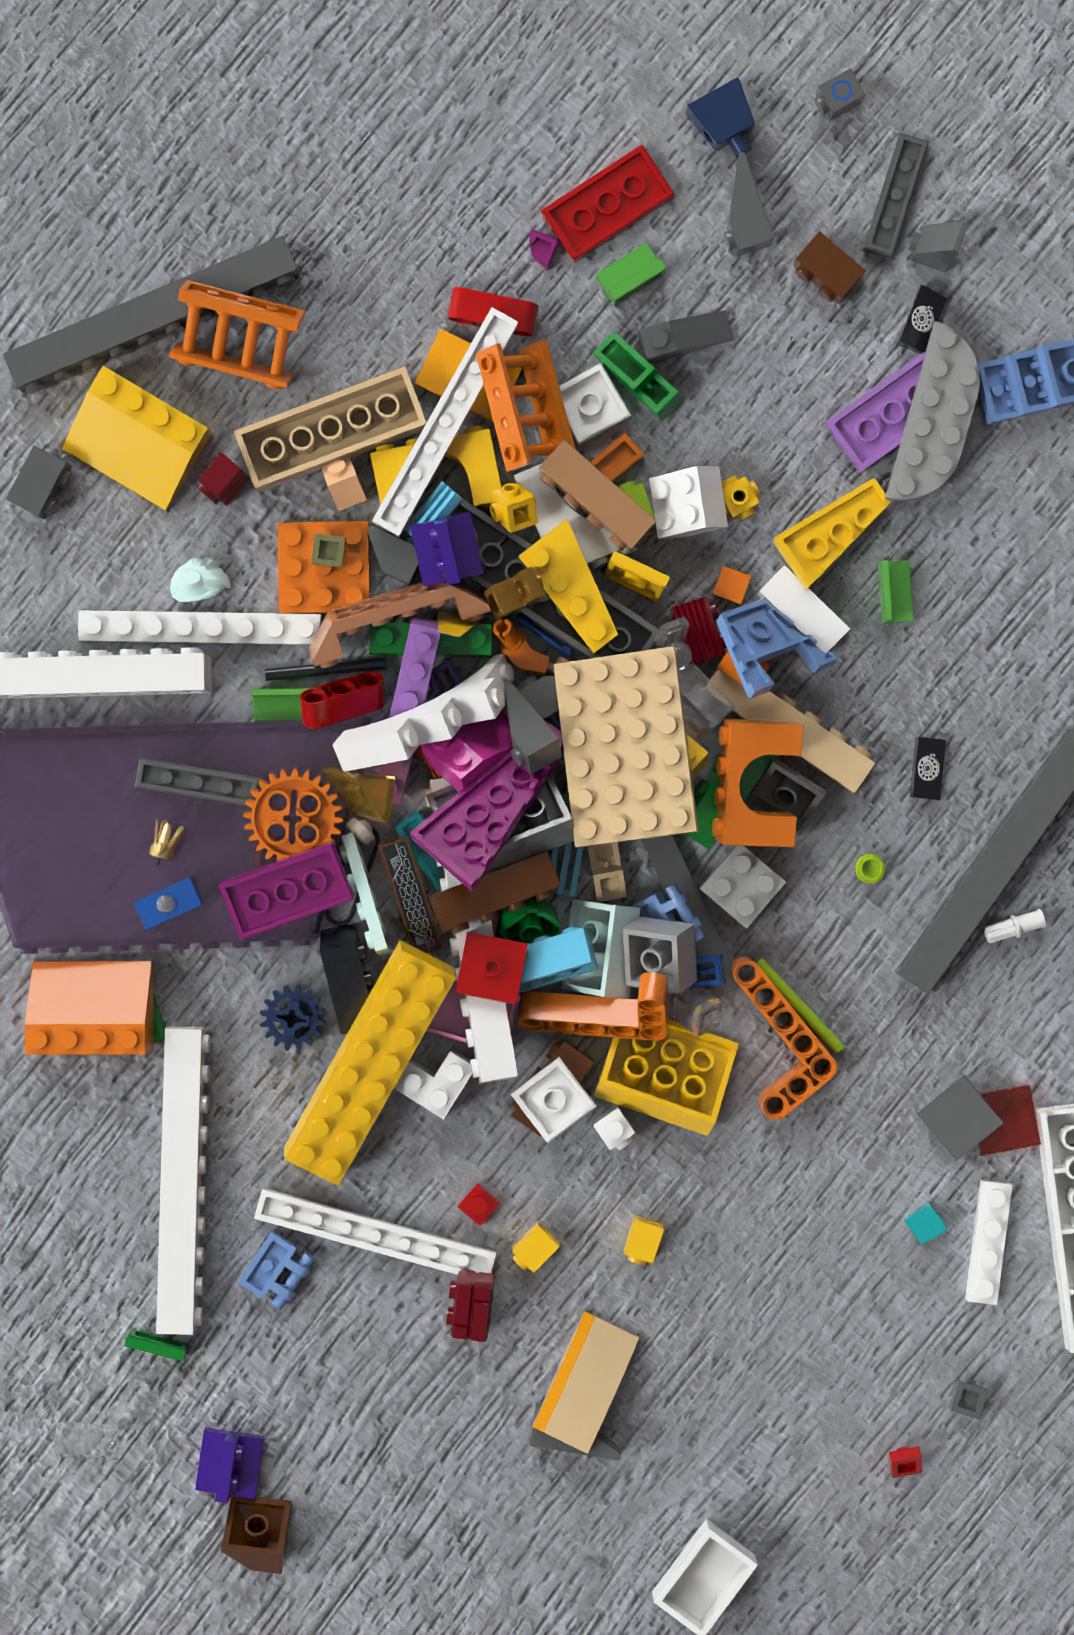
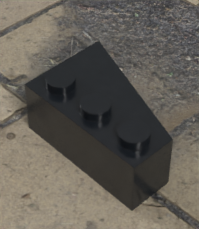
M356 922L320 930V955L341 1035L349 1032L368 998L371 988L374 987L371 970H366L364 960H367V953L364 942H360Z

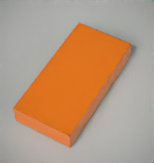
M624 433L590 463L614 483L644 458L645 455L630 437Z

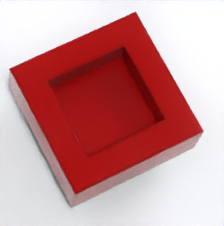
M477 1182L457 1207L476 1224L481 1226L498 1207L500 1201Z
M919 1446L912 1448L901 1447L889 1452L892 1478L922 1473V1457Z

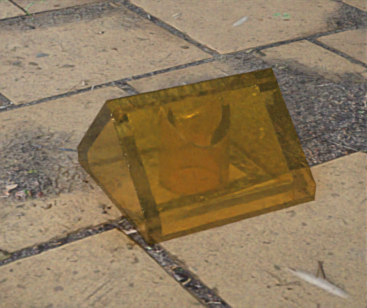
M324 766L321 769L324 776L331 783L334 790L338 792L340 798L353 815L385 824L390 820L395 776L364 768L343 771L342 767Z

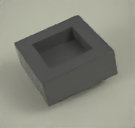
M958 1379L948 1408L951 1411L979 1420L988 1395V1389Z

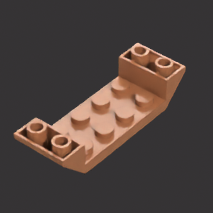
M419 582L328 611L308 649L314 667L320 665L321 668H327L339 663L338 659L344 658L337 637L339 633H343L344 636L352 635L359 632L361 626L371 623L372 626H380L388 623L390 617L399 614L402 617L412 616L419 613V608L431 605V608L446 605L449 603L448 599L450 598L461 620L467 619L468 622L485 617L484 613L491 611L490 606L481 593L461 583L448 585L447 582L424 587L423 582Z

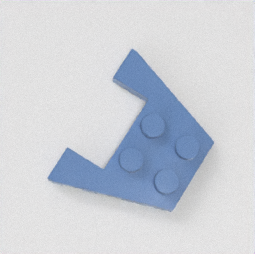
M765 598L721 613L716 621L746 694L750 699L769 692L775 684L759 664L761 662L796 650L811 671L817 673L832 667L838 660L832 652L829 651L826 654L815 645L818 641L811 635L803 636L793 628L794 622Z

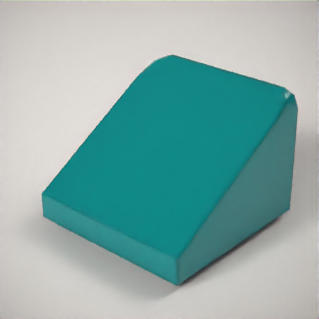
M928 1202L903 1220L922 1245L948 1229Z

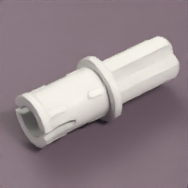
M1041 909L1016 917L1012 914L1010 919L985 926L984 935L988 943L1013 936L1020 938L1023 933L1045 928L1046 921Z

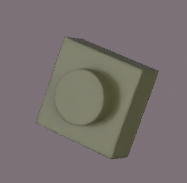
M315 534L311 564L343 568L346 537Z

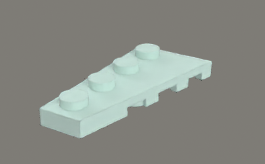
M354 833L343 835L344 845L339 846L344 863L349 862L352 874H348V880L353 892L358 891L361 902L356 903V907L361 921H367L369 931L364 932L368 947L370 950L375 949V952L382 960L389 959L393 950L385 941L384 936L387 931L380 913L376 910V907H378L377 899L371 883H368L369 874L358 839Z

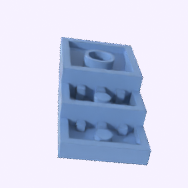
M1074 339L978 363L980 374L979 395L987 425L1074 404Z

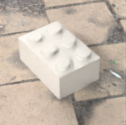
M706 1519L652 1591L653 1601L695 1634L706 1635L758 1566L756 1556Z

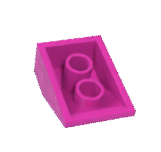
M500 711L495 719L462 725L452 739L421 745L425 762L460 792L513 748L508 716Z

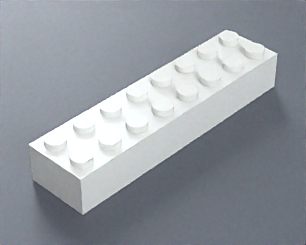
M166 648L150 649V654L144 655L138 649L120 650V655H113V652H108V650H90L89 656H83V653H77V651H58V657H52V654H46V652H28L27 658H22V655L14 652L0 653V699L213 693L212 657L205 654L204 650H199V648H181V654H173V651H169Z

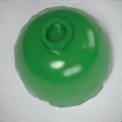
M536 897L526 900V907L509 913L508 908L501 912L499 918L501 939L531 944L535 938L541 936L554 937L560 935L558 914L555 907L547 900L537 902Z

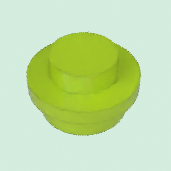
M862 855L856 861L855 874L864 883H877L885 874V863L878 855Z

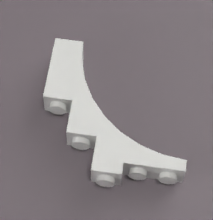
M505 655L493 656L470 678L431 701L391 718L344 731L333 743V748L343 772L408 760L419 745L452 739L462 725L495 719L505 706L504 682L509 680L513 683L514 681L513 669L507 663Z

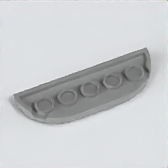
M936 321L933 323L884 498L887 500L909 501L918 499L932 493L948 480L959 463L978 397L980 374L972 349L955 330Z

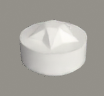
M353 817L346 824L348 830L354 833L357 839L365 846H368L375 839L372 833V826L366 820H357Z

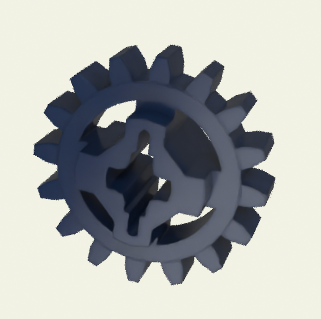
M285 985L283 988L284 994L274 990L272 993L275 999H265L264 1003L269 1008L268 1010L260 1011V1014L266 1017V1021L260 1023V1027L269 1028L265 1037L274 1036L276 1038L274 1041L275 1047L283 1042L285 1043L286 1051L290 1050L292 1044H295L299 1051L303 1047L302 1042L305 1041L309 1046L314 1043L312 1035L321 1036L322 1033L317 1027L324 1026L326 1021L319 1019V1015L325 1013L326 1009H318L317 1004L321 1001V998L318 997L312 1000L310 998L312 994L311 989L301 993V985H296L294 991H291L290 987ZM290 998L288 1007L285 1009H275L280 1001ZM303 1001L309 1005L312 1014L306 1013L302 1007ZM292 1010H295L296 1016L304 1020L290 1025V1019L283 1015L290 1014ZM274 1021L281 1024L284 1029L283 1034L277 1030ZM300 1027H311L305 1035L296 1038L297 1030Z

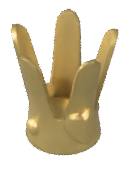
M156 818L154 843L150 846L149 854L158 857L156 866H159L161 859L172 861L174 849L186 831L184 826L177 829L168 843L171 825L167 820H163L158 834V819Z

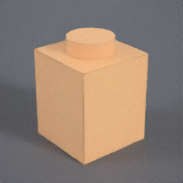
M349 456L321 467L338 511L367 500Z

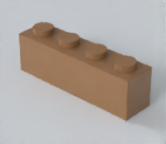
M564 439L539 467V472L543 474L540 479L552 490L558 487L566 494L563 499L573 509L582 508L588 514L586 520L599 531L602 527L612 535L609 540L622 551L625 548L632 551L656 523L654 518Z

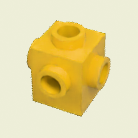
M735 475L722 482L726 515L730 521L738 518L741 522L756 513L754 509L760 503L758 498L761 497V494L753 480L748 482L746 476L738 479ZM737 491H741L745 497L741 502L736 501L733 497Z
M519 482L505 484L500 489L491 492L493 503L490 505L491 515L495 522H499L510 533L538 524L535 497L531 491L526 490Z

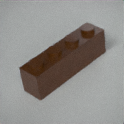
M546 851L484 875L474 892L469 890L464 884H460L432 895L429 900L442 933L451 930L452 934L455 935L470 929L468 923L479 919L481 924L498 918L497 912L508 908L509 913L526 907L525 901L536 897L537 902L553 897L555 896L553 890L561 885Z

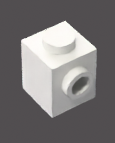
M615 1105L592 1121L594 1128L609 1150L615 1147L621 1150L633 1141L631 1136L635 1134V1130L618 1105Z

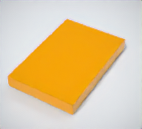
M440 329L414 384L442 397L471 343ZM522 367L507 368L511 386H515L522 372ZM483 387L470 412L493 422L485 387Z

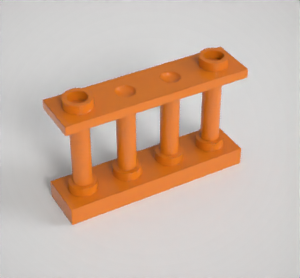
M187 280L180 288L178 301L185 302L189 306L184 342L176 343L169 353V358L176 359L182 365H199L260 381L273 389L287 388L294 375L293 372L283 370L290 332L298 331L304 321L305 310ZM203 308L215 310L219 314L213 351L195 347L201 309ZM233 316L246 318L248 322L242 359L225 355L230 318ZM263 323L275 326L278 330L271 367L254 362L259 329Z
M547 340L537 341L518 350L519 355L504 356L501 343L494 344L476 353L506 472H511L531 464L530 457L546 456L547 459L563 439L575 449ZM523 367L527 385L511 386L507 368ZM531 397L535 414L519 415L515 398ZM538 426L542 444L527 445L523 428Z

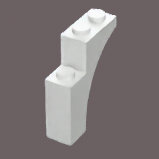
M541 464L514 475L515 482H519L526 490L531 491L535 497L538 524L534 526L540 539L567 519L587 565H592L593 569L609 563L608 557L612 556L614 551L626 556L638 550L637 547L632 551H629L627 548L623 551L620 550L609 540L612 535L603 527L600 531L597 530L586 518L567 505L555 489L552 490L540 479L543 475L539 472Z

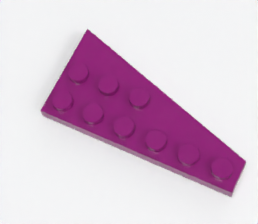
M546 720L547 725L559 737L562 755L564 752L562 732ZM511 750L508 751L410 832L412 840L469 890L474 892L559 759L530 774L523 765L519 767L515 763Z

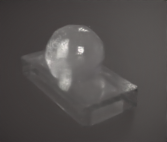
M680 617L661 625L653 649L676 647L679 670L685 669L692 660V651L688 644L684 643L690 626L685 617Z

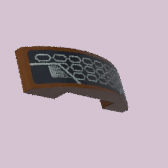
M407 835L378 844L409 945L425 953L441 949L438 931Z

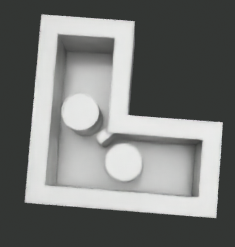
M451 1048L435 1074L413 1059H410L394 1089L444 1120L472 1075L470 1060Z

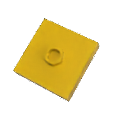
M616 551L613 552L604 574L606 579L654 602H659L670 578Z

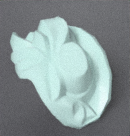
M208 557L190 559L189 562L176 570L171 579L170 590L172 597L179 602L197 601L213 597L224 588H231L228 575L219 567V565L223 564V561L218 559L211 560Z

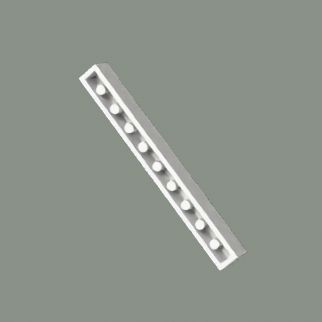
M444 778L430 780L429 789H424L427 807H430L426 797L427 794L450 786ZM436 861L437 867L442 866L440 863ZM443 867L445 878H440L441 892L462 884ZM479 919L468 923L470 929L455 934V938H450L452 956H458L459 965H461L467 932L494 937L491 921L481 924ZM460 968L455 969L456 981H458ZM465 995V998L460 999L462 1016H468L470 1029H465L468 1048L474 1047L475 1059L470 1060L473 1078L479 1077L480 1084L516 1078L518 1073L506 1003Z
M169 1026L165 1028L156 1334L193 1335L197 1330V1326L202 1325L203 1311L202 1308H198V1296L203 1294V1277H198L199 1265L204 1263V1247H199V1238L205 1232V1217H200V1205H205L206 1187L201 1186V1174H206L207 1157L202 1156V1144H207L208 1127L203 1126V1114L208 1113L209 1106L208 1095H204V1083L209 1082L210 1073L209 1065H204L205 1053L210 1051V1035H205L206 1027Z

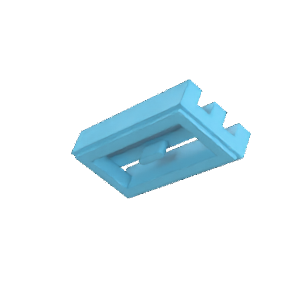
M441 481L404 529L412 536L410 525L448 517L462 498L446 483Z
M569 842L565 845L559 880L561 886L553 890V892L575 897L584 847L577 848L570 890L564 889L572 842ZM559 847L552 849L551 862L554 870L556 868Z

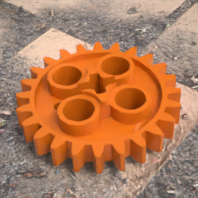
M295 766L292 775H288L283 767L280 777H277L271 771L269 773V783L262 778L258 781L262 790L251 789L250 793L256 799H247L245 802L252 810L243 813V817L251 819V822L245 824L244 829L254 830V833L250 835L248 840H259L256 851L264 848L268 850L265 859L268 860L275 854L277 855V861L331 841L336 844V840L331 834L341 833L342 829L334 824L343 822L344 817L336 815L335 812L341 810L343 806L342 804H333V801L339 794L338 792L331 794L327 792L331 786L330 782L324 785L319 784L321 774L311 779L310 769H307L302 776L299 775L298 767ZM292 790L297 791L296 815L301 816L295 825V843L290 842L291 818L286 817L292 809ZM274 794H282L287 799V805L277 808L271 803L270 798ZM306 795L315 797L318 801V806L314 809H306L301 803L302 797ZM273 824L282 825L286 835L282 838H276L271 835L269 827ZM303 826H312L316 830L317 835L313 839H305L301 836L300 829Z

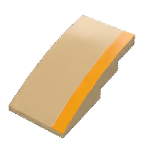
M584 1311L558 1365L559 1368L548 1388L544 1402L532 1427L588 1454L623 1378L639 1337Z

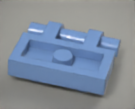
M676 883L665 888L671 898L670 900L666 901L662 892L659 891L633 905V907L641 908L640 916L670 921H677L672 912V909L676 908L684 923L694 924L695 942L705 937L699 927L702 925L698 917L693 916L686 903L689 901L684 892H680Z
M272 1230L238 1283L264 1299L269 1290H272L277 1294L272 1304L282 1310L286 1302L291 1301L295 1296L296 1292L294 1290L302 1278H306L310 1273L311 1269L309 1267L315 1258L305 1252L300 1261L295 1260L291 1256L297 1249V1246ZM286 1267L292 1273L283 1284L276 1279L283 1268Z

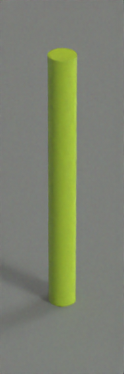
M760 958L756 964L759 965L792 1008L835 1054L839 1053L845 1047L843 1043L763 958Z

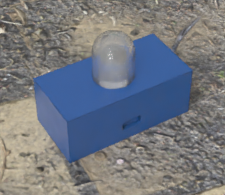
M188 877L133 902L145 930L154 928L205 905L193 877Z

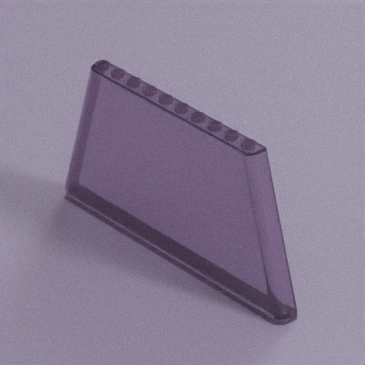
M349 719L318 729L305 727L302 720L0 729V907L13 947L20 948V954L39 953L38 948L50 947V953L69 952V947H81V952H99V946H111V951H129V945H141V950H160L159 944H171L172 949H190V943H202V948L208 949L220 948V942H232V948L250 947V941H262V947L281 946V940H293V946L311 945V939L319 937L325 910L240 940L218 883L277 861V855L275 854L268 860L265 859L268 851L266 848L256 851L259 840H248L250 835L254 833V830L244 829L245 824L251 822V819L243 817V813L252 810V808L134 788L139 757L261 777L268 783L270 782L269 773L272 771L277 777H280L283 767L288 775H292L295 766L298 767L299 775L302 776L307 769H310L311 779L321 774L319 784L324 785L330 782L331 786L327 792L329 794L338 792L339 794L333 801V804H342L343 806L341 810L335 812L336 815L344 817L343 822L334 824L342 829L341 833L331 834L336 840L335 847L340 857L339 846L343 845L342 836L346 834V824L350 819L363 768L343 772L333 748V743L344 731L372 724V719ZM292 790V809L286 817L291 818L290 842L295 843V825L301 816L296 815L297 791ZM274 794L270 798L271 803L277 808L287 805V799L282 794ZM306 795L301 799V803L306 809H314L318 806V801L311 795ZM156 818L158 819V834L163 820H167L171 825L168 843L179 827L184 826V829H186L174 849L172 861L161 859L159 866H156L158 857L149 854L150 846L154 843ZM273 824L269 827L271 835L276 838H282L286 835L282 825ZM303 826L300 829V834L305 839H313L317 835L316 830L312 826ZM188 877H193L205 905L154 928L145 930L133 902Z

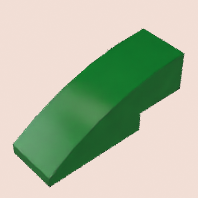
M614 331L593 352V355L661 422L683 401L679 392L657 373L655 367Z

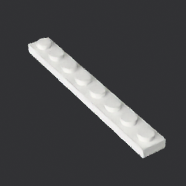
M491 307L372 520L373 523L400 537L484 387L476 353L498 343H501L502 351H504L518 326V321Z
M79 610L78 641L311 645L321 626L322 615Z
M263 1188L254 1217L257 1220L458 1275L460 1270L491 1273L496 1257L495 1251Z

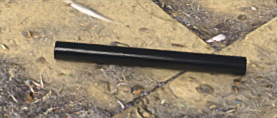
M386 658L342 661L327 668H321L320 665L314 667V664L265 669L266 681L384 670L386 669Z

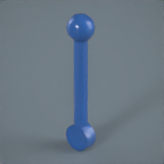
M520 616L518 618V625L520 627L530 629L558 649L562 657H569L571 655V648L569 646H562L530 623L527 617Z

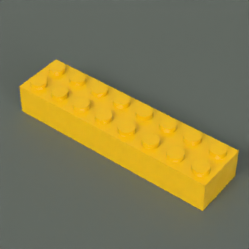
M399 940L284 1146V1160L339 1186L455 981L454 967Z

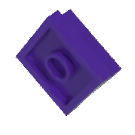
M470 512L410 525L424 587L447 582L448 585L459 583L461 578L484 573Z
M205 1427L195 1490L216 1493L215 1502L228 1503L230 1496L255 1499L265 1436Z

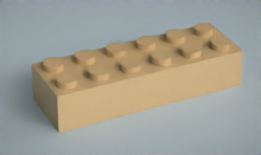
M404 366L235 430L234 434L254 487L261 493L322 470V466L330 464L335 460H340L347 456L351 459L375 450L378 446L390 444L422 432L427 422L407 369Z

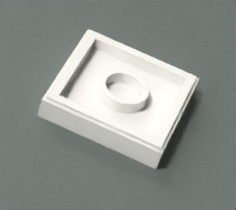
M602 363L559 386L570 430L578 446L631 417L629 410Z
M560 1057L510 1094L547 1143L596 1107L594 1101Z

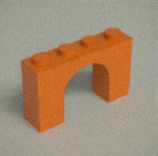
M724 719V726H721L719 729V744L722 745V756L718 757L716 765L717 775H720V785L715 789L714 802L718 806L717 818H714L712 823L713 836H716V841L723 845L795 847L797 817L789 812L754 811L749 809L742 800L739 784L746 766L760 756H801L804 725L794 721Z

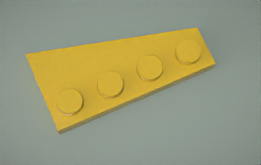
M872 478L774 537L773 543L806 591L890 505L891 501L884 499L886 494L875 478Z
M565 519L518 557L526 568L532 566V569L534 568L536 573L539 574L544 585V591L594 654L618 636V633L568 520Z

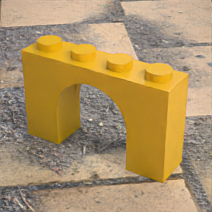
M473 426L466 428L464 434L456 435L445 457L455 460L464 468L469 479L474 507L482 509L493 504L491 492L500 489L501 483L490 429L483 430V426ZM418 438L405 441L406 446L394 448L393 444L381 445L376 447V452L370 453L380 505ZM414 512L411 515L409 521L413 518Z

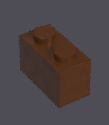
M820 231L797 256L793 264L797 268L795 273L807 283L811 280L819 287L818 292L824 299L829 302L834 300L838 305L866 271Z

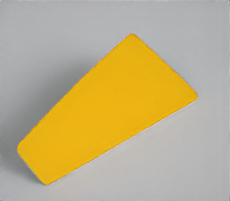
M438 611V632L460 637L482 619L468 622L467 619L461 620L457 612Z

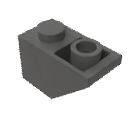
M369 525L367 531L383 574L408 586L411 585L419 570L413 539L406 536L405 540H401L380 526Z

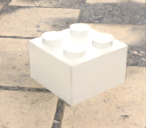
M695 466L649 478L658 539L683 538L728 527L719 466Z

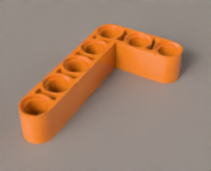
M739 957L731 964L730 973L732 978L799 1060L797 1064L775 1080L759 1095L758 1105L762 1112L769 1119L779 1120L831 1080L836 1074L837 1064L759 965L751 958ZM744 965H752L753 973L748 979H740L738 976L739 969ZM764 988L771 989L772 996L769 1001L764 1003L758 1002L757 995L759 991ZM782 1012H789L790 1021L784 1026L777 1025V1016ZM801 1035H807L809 1037L807 1047L797 1049L795 1047L796 1039ZM819 1059H827L828 1066L823 1072L814 1071V1065ZM796 1078H803V1088L799 1091H791V1082ZM772 1097H779L781 1099L780 1106L775 1110H768L766 1107L768 1100Z
M656 972L642 974L640 976L638 999L534 991L525 992L521 996L518 1025L522 1029L538 1032L652 1041L663 1040L667 1034L669 1015L668 979L665 975Z

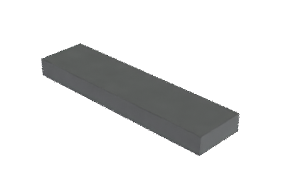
M900 132L863 247L864 251L892 259L929 141Z
M139 757L134 788L247 806L245 804L247 799H256L250 791L252 788H260L258 781L261 777Z

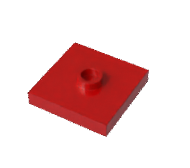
M467 932L455 994L516 1005L528 944Z

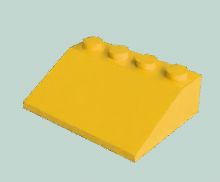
M102 366L84 398L62 449L167 511L213 433L206 426Z
M668 1019L667 1034L663 1040L652 1041L613 1037L593 1096L708 1136L716 1123L739 1043Z

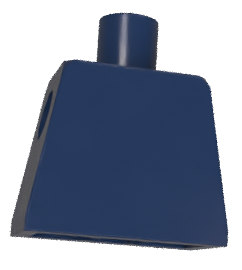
M738 77L687 105V117L715 151L729 145L735 157L738 158L740 153L745 152L747 154L752 150L745 135L753 131L755 123Z

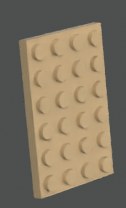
M671 646L553 664L571 816L574 824L575 847L581 848L699 832L676 647Z

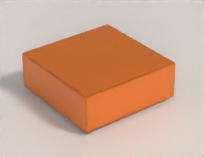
M722 566L712 595L741 605L751 576Z

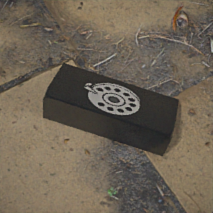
M920 285L897 345L919 354L926 352L933 323L939 321L947 298L924 285Z
M915 737L909 797L940 800L946 740Z

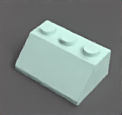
M572 899L569 928H584L590 935L598 970L562 980L561 989L601 997L629 999L631 986H626L623 928L640 917L641 908Z

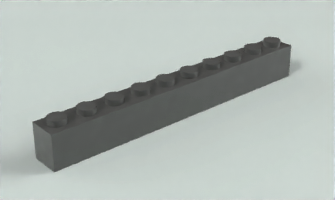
M282 235L8 351L3 356L16 387L21 392L35 393L45 387L44 384L54 379L56 382L66 380L72 376V372L82 367L83 370L92 369L100 364L99 360L108 356H111V358L123 356L128 352L127 348L137 344L140 347L146 346L156 341L155 337L165 332L167 335H171L184 329L183 325L187 323L189 306L185 302L178 301L180 288L187 280L260 298L268 293L267 289L276 285L282 288L294 283L295 277L300 276ZM201 309L199 323L211 318V313L215 312V310Z
M1070 725L896 968L895 972L924 993L929 994L931 990L936 992L945 980L942 974L949 965L954 967L963 954L960 949L966 941L971 942L980 931V927L977 926L984 916L988 918L994 912L998 905L995 900L1002 891L1006 893L1016 880L1013 875L1019 866L1024 868L1033 856L1031 849L1036 842L1041 844L1051 831V828L1048 826L1054 817L1059 819L1069 805L1066 803V800L1072 792L1074 793V725Z

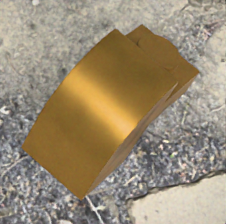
M532 566L520 571L512 578L490 586L483 592L495 620L517 612L547 597L542 579L535 569H532Z

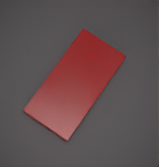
M641 144L543 208L541 214L558 240H560L573 263H575L674 198L675 194Z

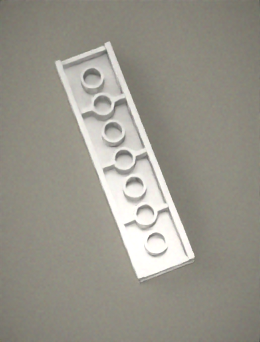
M1074 1104L1034 1109L1065 1349L1070 1353H1074Z

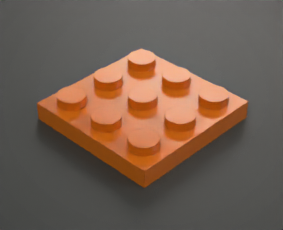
M368 521L277 523L279 614H327L330 610L370 598ZM315 534L346 537L343 568L311 564Z

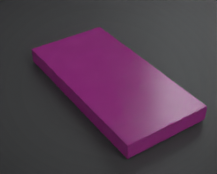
M333 841L218 883L240 940L355 899L354 892Z

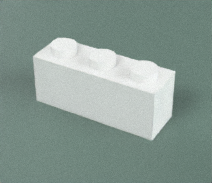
M785 565L757 593L761 599L765 598L794 622L792 627L803 636L809 634L818 642L815 645L824 653H827L850 630L810 589L806 591L798 578Z

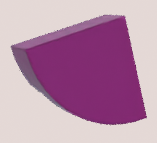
M531 229L529 243L532 256L541 267L548 270L560 240Z

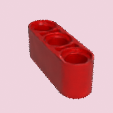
M462 287L453 288L447 319L461 324L481 327L491 307L518 321V326L513 333L514 335L533 336L539 308L537 304Z
M372 671L316 686L300 694L302 723L310 729L326 727L382 709L385 705L383 676Z

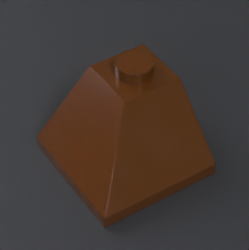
M231 1496L221 1552L252 1571L282 1574L292 1501Z

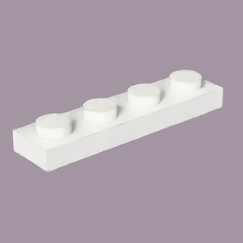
M980 1179L965 1295L967 1302L997 1305L1013 1186L1011 1183Z

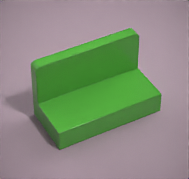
M643 244L598 272L596 278L612 304L616 306L664 276L667 268L661 258L656 259L648 244Z
M881 560L877 566L882 624L914 621L909 560L893 562Z
M251 689L254 721H302L300 694L307 689Z

